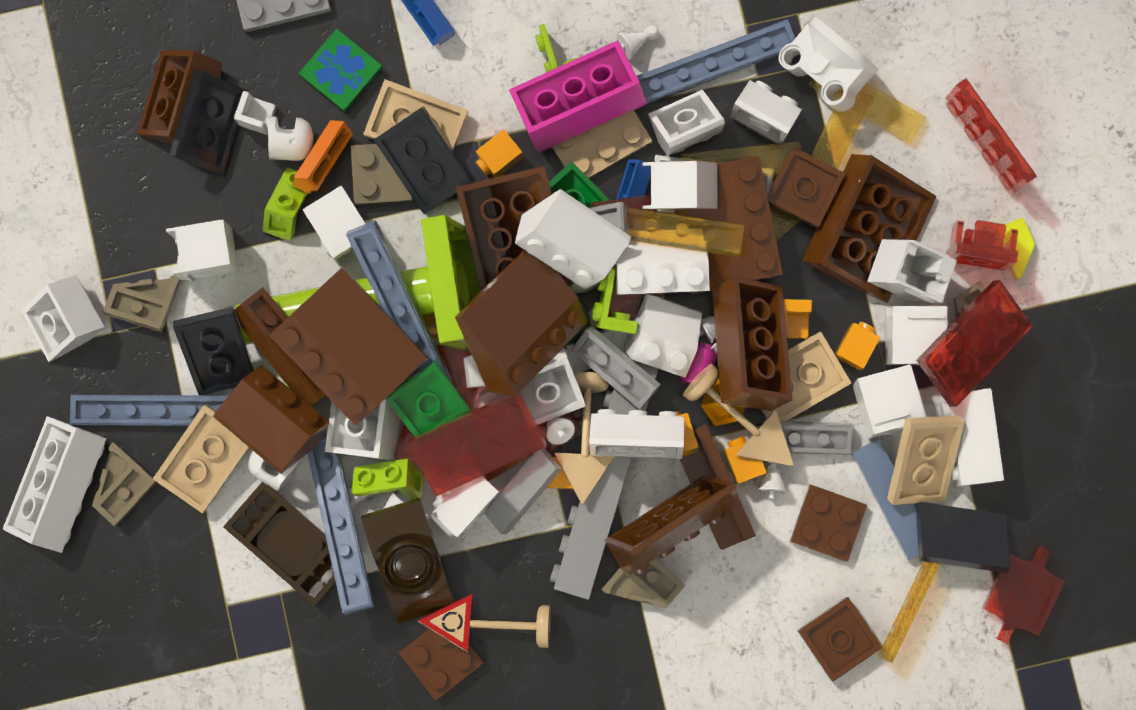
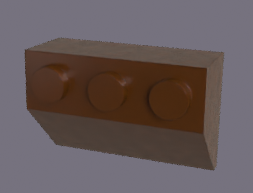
M162 50L137 134L173 144L194 70H202L221 79L220 72L223 63L194 50Z
M262 365L239 382L213 416L280 474L321 443L329 424L326 418Z

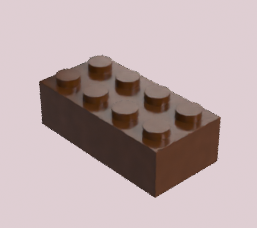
M733 276L712 288L721 403L772 411L792 401L782 286Z

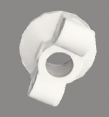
M813 16L795 40L785 45L779 53L780 64L791 74L800 77L809 74L823 86L821 89L822 99L838 112H844L853 107L857 94L878 71V68L816 16ZM801 54L800 61L792 66L793 58ZM843 89V96L839 100L834 101L835 93Z

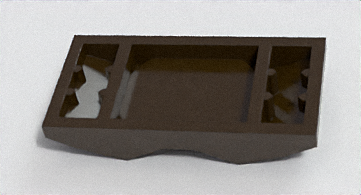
M264 482L260 483L223 526L225 530L314 607L336 583L325 532Z
M420 498L361 516L373 558L378 567L397 623L434 613L455 603Z

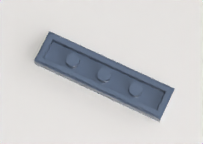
M877 439L853 451L852 455L906 559L911 560L919 555L916 508L914 504L892 505L887 499L894 466L880 439Z

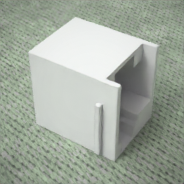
M666 160L643 163V166H651V205L643 206V209H657V212L674 213V210L718 209L717 163L703 161L674 162Z
M342 186L303 209L326 246L325 252L338 265H341L338 258L352 249L346 236L347 231L365 225V222Z
M224 220L166 229V232L175 239L179 254L177 256L178 270H174L172 273L182 281L190 280L195 282L194 279L239 272L233 231Z
M882 239L867 282L906 300L928 302L934 305V303L943 302L957 260L915 240Z
M892 306V308H885V365L948 364L947 306Z
M911 364L858 378L852 385L868 440L902 431L905 418L926 417Z

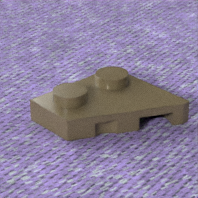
M173 275L169 279L155 281L145 279L139 280L137 283L113 284L103 313L116 319L162 332L181 279Z
M112 442L108 450L110 453L105 469L102 470L99 490L95 494L92 506L113 526H118L157 482L153 480L151 474L117 443Z
M654 559L649 562L650 567L640 574L635 575L633 573L630 575L619 568L601 590L608 594L667 608L686 585Z

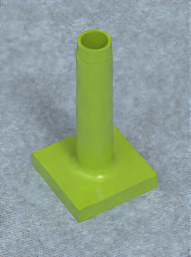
M446 215L420 219L427 266L401 271L402 276L421 315L435 314L439 343L469 352L470 350L455 316L481 292L466 227ZM357 279L356 281L380 306L368 279ZM320 287L271 297L288 317ZM240 327L246 345L254 344Z

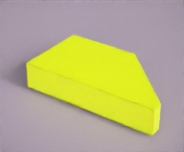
M1024 217L994 229L1015 280L1022 278L1035 246Z

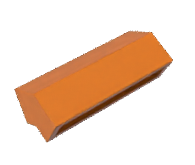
M330 120L294 176V187L308 194L319 189L353 135L344 121Z

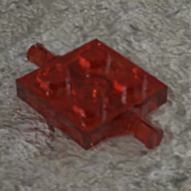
M1039 545L1033 561H1023L1009 554V571L1007 573L998 572L982 607L983 610L997 616L1003 622L1001 630L996 637L998 641L1008 645L1015 628L1024 629L1036 636H1040L1065 582L1050 574L1043 567L1051 550Z

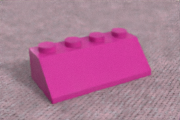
M618 40L509 89L537 153L647 104L640 82Z

